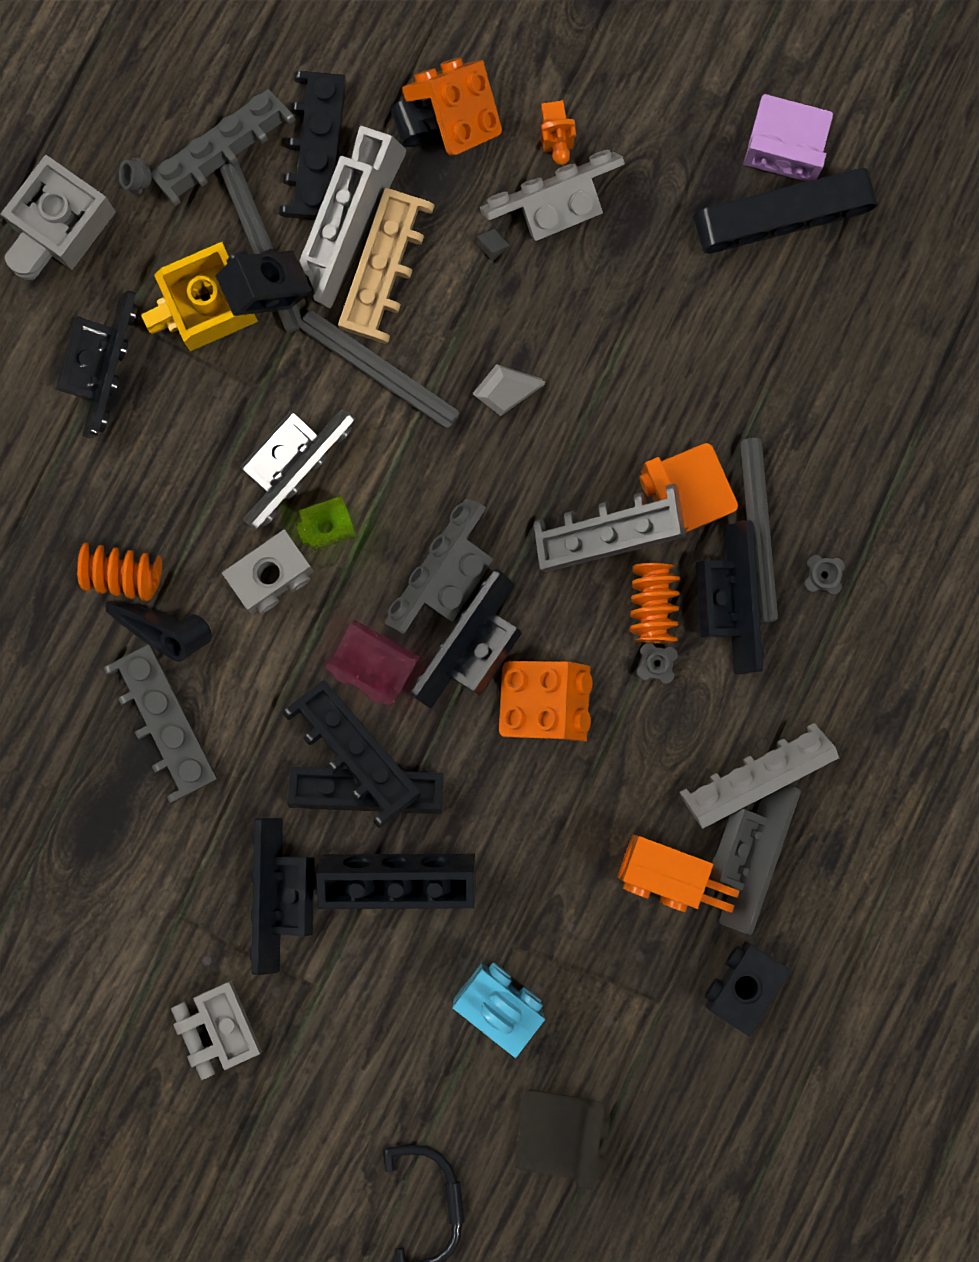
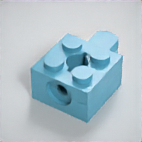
M482 962L455 996L452 1008L516 1058L545 1021L543 1009H541L543 1007L541 1004L542 1000L524 986L520 991L510 984L512 981L510 979L511 976L493 962L488 967Z

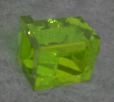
M342 496L299 510L302 522L297 523L296 526L303 545L310 543L314 551L348 539L357 538ZM322 522H331L333 528L329 533L323 534L319 531V526Z

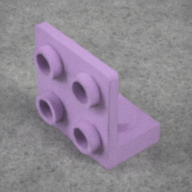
M767 94L762 95L743 165L806 182L816 180L827 153H823L833 113Z

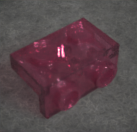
M354 620L349 625L334 656L327 662L325 669L332 672L338 681L348 685L352 684L363 690L367 697L374 702L385 703L391 706L404 689L420 657Z

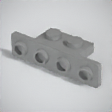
M610 150L597 152L589 157L590 162L577 167L576 164L563 166L555 171L556 176L543 181L542 178H535L521 185L522 190L510 195H508V192H501L487 199L488 204L480 207L481 213L486 219L491 220L522 208L532 239L534 241L540 240L603 214L592 178L624 165L623 156L615 152L611 153Z

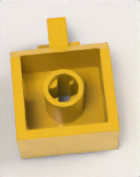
M222 242L162 267L154 274L164 297L157 300L158 307L141 315L149 333L153 334L169 328L171 333L179 330L185 345L192 351L258 322L255 314L233 316L215 276L227 264L226 260L229 258ZM209 293L210 299L203 301L201 296Z

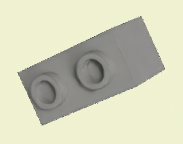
M284 529L223 571L222 575L250 613L253 614L259 611L260 614H263L279 603L277 598L288 589L291 592H295L310 581L308 575L314 572V570ZM269 566L278 567L280 570L278 580L273 584L262 583L261 574L263 570Z

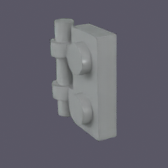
M232 981L194 997L193 999L199 1010L196 1014L190 1015L185 1002L171 1008L176 1023L173 1024L177 1035L182 1034L190 1053L187 1056L191 1067H196L201 1080L215 1074L210 1062L212 1058L218 1056L223 1069L226 1070L262 1052ZM205 1024L213 1043L205 1048L196 1029L197 1026Z

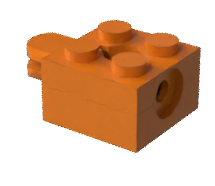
M633 834L617 878L625 882L623 889H626V891L647 899L650 892L661 895L659 902L663 903V905L682 912H686L687 906L698 909L701 901L732 913L735 905L703 894L705 887L738 898L740 892L737 889L709 879L713 863Z

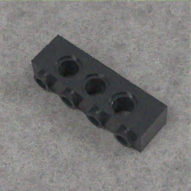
M475 853L322 854L316 873L318 909L474 908Z

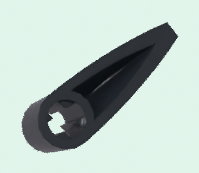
M112 601L106 602V612L144 642L174 661L180 662L185 660L211 641L212 633L209 625L202 617L196 614H191L181 620L172 615L142 606Z

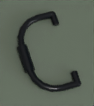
M404 1145L385 1148L383 1151L385 1172L395 1170L393 1157L404 1155H424L436 1161L444 1171L447 1180L445 1190L449 1223L452 1224V1236L446 1248L438 1255L424 1260L407 1262H445L454 1254L461 1239L462 1223L465 1222L460 1181L456 1180L452 1165L440 1152L428 1146ZM403 1247L395 1249L396 1262H406Z

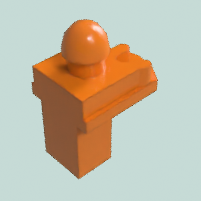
M563 100L542 103L541 145H543L544 153L552 152L554 162L558 165H564L569 161V149H573L574 139L577 136L575 120L566 119Z

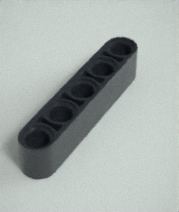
M860 168L711 206L700 210L693 218L703 253L710 254L859 216L875 209L878 203L868 170Z

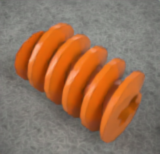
M87 542L83 543L77 562L78 582L83 591H91L95 588L97 593L104 594L109 590L113 596H120L124 592L128 599H134L139 594L140 599L147 602L153 598L158 589L162 575V558L160 555L157 556L154 564L150 565L148 553H143L139 562H135L133 550H128L124 560L120 559L119 548L114 547L109 557H105L104 545H98L93 555L90 553V544Z
M641 563L632 567V572L642 577L633 580L631 586L642 592L631 597L633 604L641 606V608L635 609L630 613L631 618L641 622L630 627V632L640 637L633 641L644 643H672L678 641L677 636L667 633V629L678 626V621L668 618L669 613L679 611V606L668 603L669 598L679 596V591L669 588L670 583L680 580V576L669 572V569L675 567V565Z

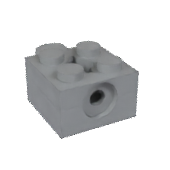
M45 154L1 212V216L12 229L20 234L6 252L5 261L10 269L24 280L35 279L52 257L70 270H73L116 211L106 196Z

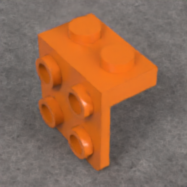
M461 57L448 60L440 64L441 71L436 72V68L416 73L414 74L416 81L402 87L406 102L431 98L444 146L449 155L460 154L499 136L502 132L483 60L463 63Z
M708 443L699 445L664 461L657 457L644 463L641 470L642 475L639 476L640 483L646 496H652L654 502L668 499L667 485L674 483L677 485L685 533L730 515L738 508V503L712 445Z
M505 662L502 667L500 735L513 738L587 741V732L591 725V717L588 712L589 693L593 685L590 666L573 662Z

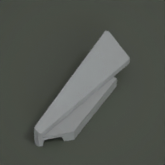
M361 125L358 130L352 159L340 156L299 260L304 273L311 282L315 293L313 295L314 300L327 308H332L374 221L384 189L390 188L406 154V148L393 136Z

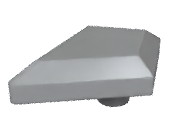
M496 364L473 394L502 416L544 386L545 381L539 377Z

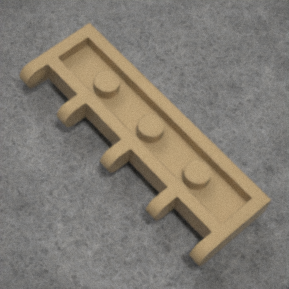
M389 188L384 189L338 323L340 330L388 344L390 335L378 331L384 310L394 313L399 312L401 305L388 298L396 275L403 278L411 277L412 269L400 265L408 241L422 244L424 235L413 231L412 228L418 211L431 214L434 209L433 203Z

